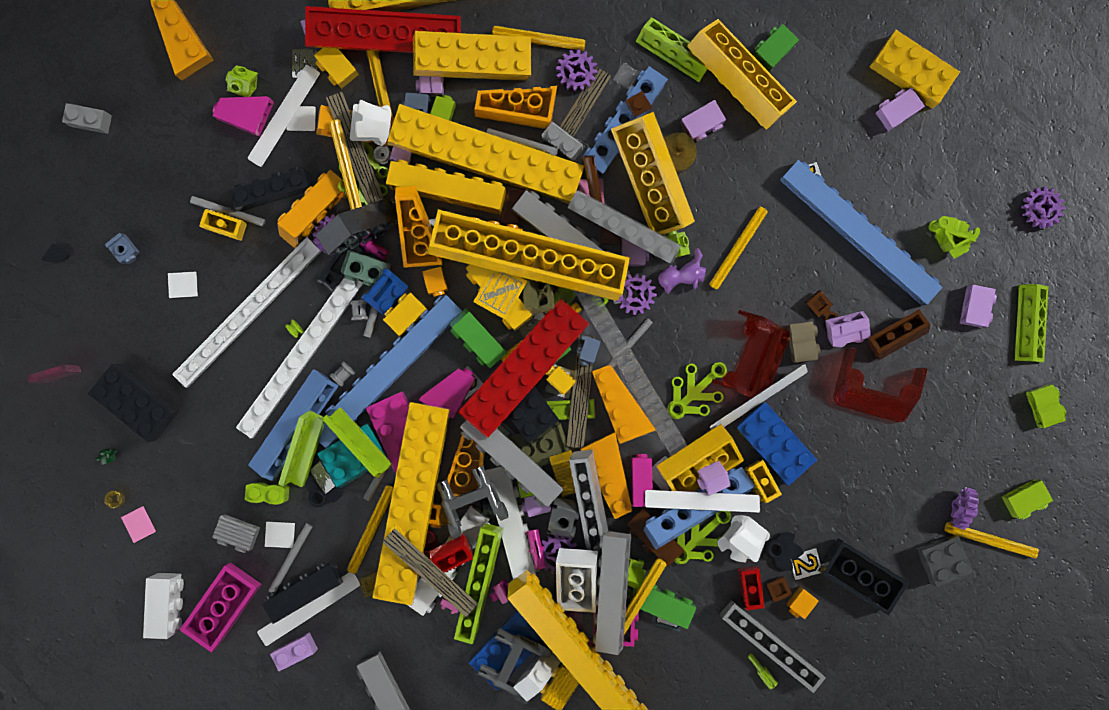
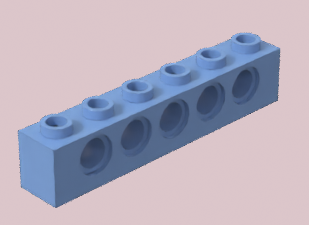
M649 66L646 71L642 70L637 77L639 82L636 86L632 85L626 93L627 99L641 92L640 88L642 86H648L651 91L644 94L652 105L667 84L668 79ZM623 101L616 107L617 113L614 118L610 116L604 126L607 127L603 133L599 132L594 139L596 143L592 149L588 148L583 157L595 155L597 173L602 177L619 153L616 141L610 140L608 134L612 132L611 128L621 125L619 122L621 117H626L629 121L636 119ZM599 148H605L608 151V154L605 156H600L597 153V150Z
M742 467L737 470L733 468L728 471L730 485L733 486L734 490L730 491L725 488L717 493L746 495L753 490L755 485ZM701 488L698 489L697 491H695V492L707 493L705 489L702 490ZM667 508L662 512V516L658 518L654 516L646 521L643 531L657 550L719 511ZM684 513L687 519L681 520L677 514ZM661 523H668L671 529H663Z

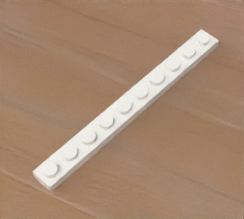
M306 237L172 375L183 386L188 388L322 251Z
M346 278L342 279L236 427L238 430L251 439L255 437L350 305V301L355 298L363 287L362 281L357 278L356 281Z

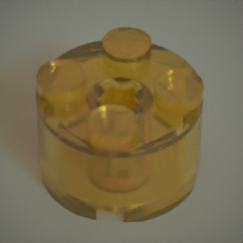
M671 133L664 138L676 173L679 175L686 172L692 166L696 159L697 149L694 141L686 133ZM674 150L680 152L679 157L677 155L673 156Z

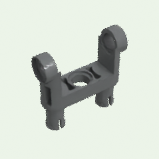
M483 465L472 470L478 483V487L474 490L456 496L452 493L448 479L436 484L443 499L441 505L448 519V529L453 539L462 536L460 527L462 525L455 509L488 497L495 515L497 514L500 521L509 518L507 508L500 501L492 481L489 482Z
M499 627L494 639L510 646L506 660L501 670L498 671L482 663L477 675L492 681L495 687L512 694V697L519 702L528 704L529 701H526L513 688L515 684L508 681L523 648L539 656L544 655L546 657L551 656L552 650L545 643L532 641L520 634L513 635Z

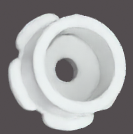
M378 146L374 150L373 157L380 164H386L390 160L392 152L389 151L387 146Z

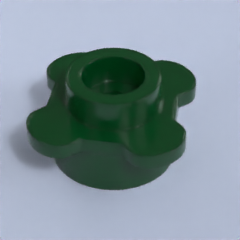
M104 449L99 452L95 460H100L101 464L111 463L116 460L115 453L117 450Z

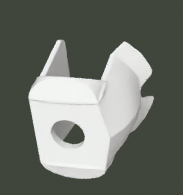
M360 100L359 104H355L352 112L350 140L373 141L377 145L383 146L389 136L390 107L388 105L378 107L363 100Z
M735 515L732 518L729 529L718 540V546L722 552L726 549L732 550L730 558L745 563L750 558L753 562H758L764 543L769 540L770 534L749 516Z

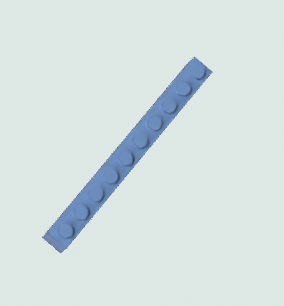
M797 160L780 179L784 185L921 306L928 305L943 288L939 285L940 282L936 277L929 276L921 264L915 263L910 259L909 253L896 247V242L890 237L886 238L878 226L870 224L867 221L866 215L853 209V204L847 199L843 200L834 187L827 186L824 183L823 177L810 171V166L807 163Z
M447 295L444 297L440 296L433 303L435 306L430 311L427 309L420 316L421 320L417 324L413 323L406 330L408 334L404 338L400 336L393 343L395 347L390 352L386 350L379 357L381 361L377 365L372 364L366 370L367 375L363 379L361 377L352 384L354 388L349 393L345 391L339 397L340 402L336 406L331 405L325 413L331 416L341 407L355 422L366 411V408L371 406L450 327L449 323L462 310ZM325 423L319 442L325 448H328L338 439V436Z

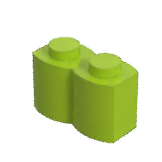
M1047 384L1026 392L1033 416L1039 428H1047L1066 421V410L1059 403L1060 392L1053 384Z
M264 482L246 485L245 500L252 503L265 501L274 505L288 501L290 487L287 485L282 487L278 484L269 485Z

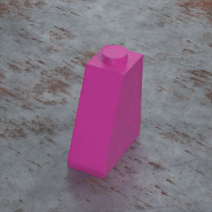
M267 96L220 98L219 102H216L213 107V116L217 120L260 137L274 102Z
M465 367L463 370L457 369L421 396L419 401L430 406L451 409L449 417L454 419L476 380L473 377L474 372Z
M636 454V457H631V504L633 507H646L645 491L653 490L652 458L647 457V454Z

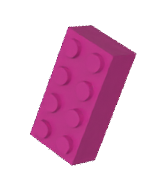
M404 392L397 393L366 408L384 450L393 464L392 467L395 474L397 472L409 410V402Z
M231 562L228 563L220 571L180 631L212 653L219 647L262 584Z

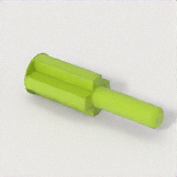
M752 653L749 654L748 658L757 668L758 675L769 690L776 687L778 682L768 669L762 667Z

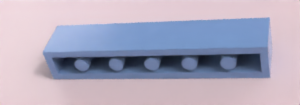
M313 369L248 465L261 477L274 481L284 467L299 416L309 410L320 414L339 385L326 375Z

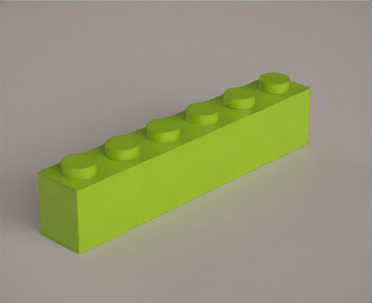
M484 523L480 528L465 590L477 602V605L468 616H464L460 612L454 636L455 640L473 645L478 636L504 529L502 527Z

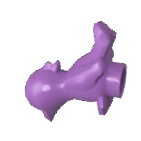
M699 248L694 249L692 261L685 264L680 270H676V265H670L661 271L658 280L667 294L680 283L693 284V289L696 290L698 282H704L706 268L700 267L703 255Z

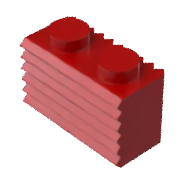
M465 534L429 551L430 561L444 573H448V570L451 571L455 567L462 565V563L465 564L466 561L469 562V560L473 559L472 546Z
M756 566L739 568L738 575L739 582L741 583L739 586L742 591V606L746 610L765 608L760 569Z

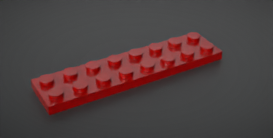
M305 6V47L413 53V36L415 31L461 33V16Z
M560 299L554 305V309H551L458 413L488 439L590 323L564 300Z

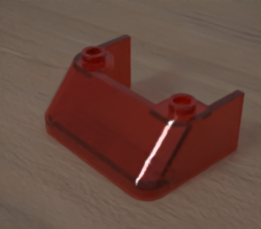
M739 310L738 314L747 318L743 325L745 335L749 337L736 372L729 371L723 377L722 382L712 379L711 382L752 399L772 386L789 341V332L763 316Z
M845 349L833 393L834 403L840 407L894 422L905 421L921 397L928 368H915L911 384L904 386L901 389L900 396L897 397L863 387V373L858 369L852 368L856 349Z

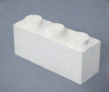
M553 652L550 657L536 655L513 688L526 701H529L544 688L561 661Z

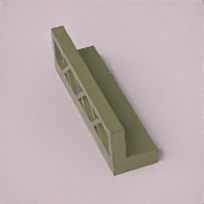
M523 278L527 280L523 289L524 308L534 315L554 309L553 285L546 283L544 288L540 290L539 281ZM544 296H547L548 304L540 306V301Z

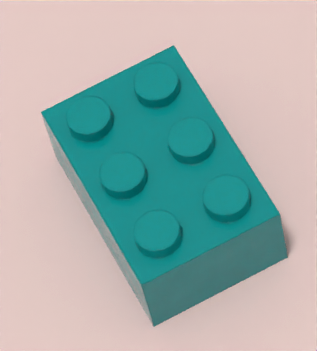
M370 424L362 426L363 432L388 458L373 426ZM341 440L318 453L336 487L342 488L369 472Z

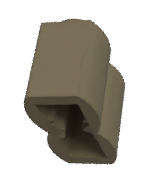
M813 321L787 325L792 363L818 360L820 346L815 341V336H818L817 326L813 325Z

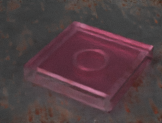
M63 364L27 376L29 383H48L80 373L81 370L78 365Z

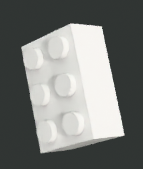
M559 548L556 560L557 602L566 611L596 613L598 551Z
M157 573L146 578L143 638L168 639L181 629L182 619L179 618V614L182 609L183 600L180 598V592L183 590L184 585L181 574Z

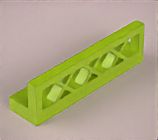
M652 17L642 28L636 40L638 44L696 81H701L707 68L698 57L692 54L691 50L688 51L684 48L689 49L687 47L690 43L688 40Z
M1019 284L1015 361L1044 363L1048 286Z
M339 407L331 416L326 415L322 418L374 477L379 478L393 465L343 408Z
M310 410L299 416L278 485L284 487L291 482L299 487L305 486L325 422L322 420L323 416Z

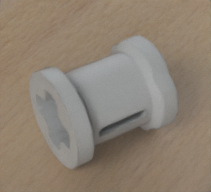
M365 300L350 301L353 314L351 321L368 320V316H366L367 302Z
M343 361L341 366L334 373L330 374V377L342 387L348 377L354 375L355 372Z

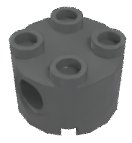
M561 496L555 498L547 534L574 538L576 523L580 514L577 500Z

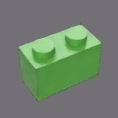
M784 24L779 28L774 27L768 34L769 38L766 42L762 40L755 47L757 51L754 57L769 72L799 41Z

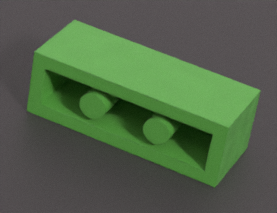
M466 308L449 323L452 327L451 333L457 339L461 337L465 341L464 347L470 353L474 351L478 355L476 359L482 366L486 364L491 368L507 354L501 345Z
M655 584L640 609L688 629L696 610L693 600L684 596L682 599L675 597L676 593L667 589L661 591L657 589L658 586Z

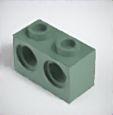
M348 250L341 272L345 274L344 278L356 281V278L364 280L363 284L373 287L382 276V271L387 266V263ZM352 262H358L359 264L356 271H350V264ZM371 268L377 269L374 277L368 276V271Z

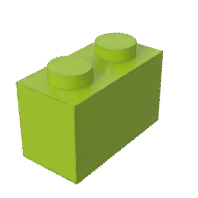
M1033 479L1002 496L1011 516L1021 520L1030 517L1031 512L1035 510L1039 511L1047 508L1048 503L1053 501L1045 484L1039 479Z

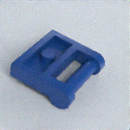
M386 267L382 271V276L369 292L361 297L382 315L393 307L408 288L403 281Z

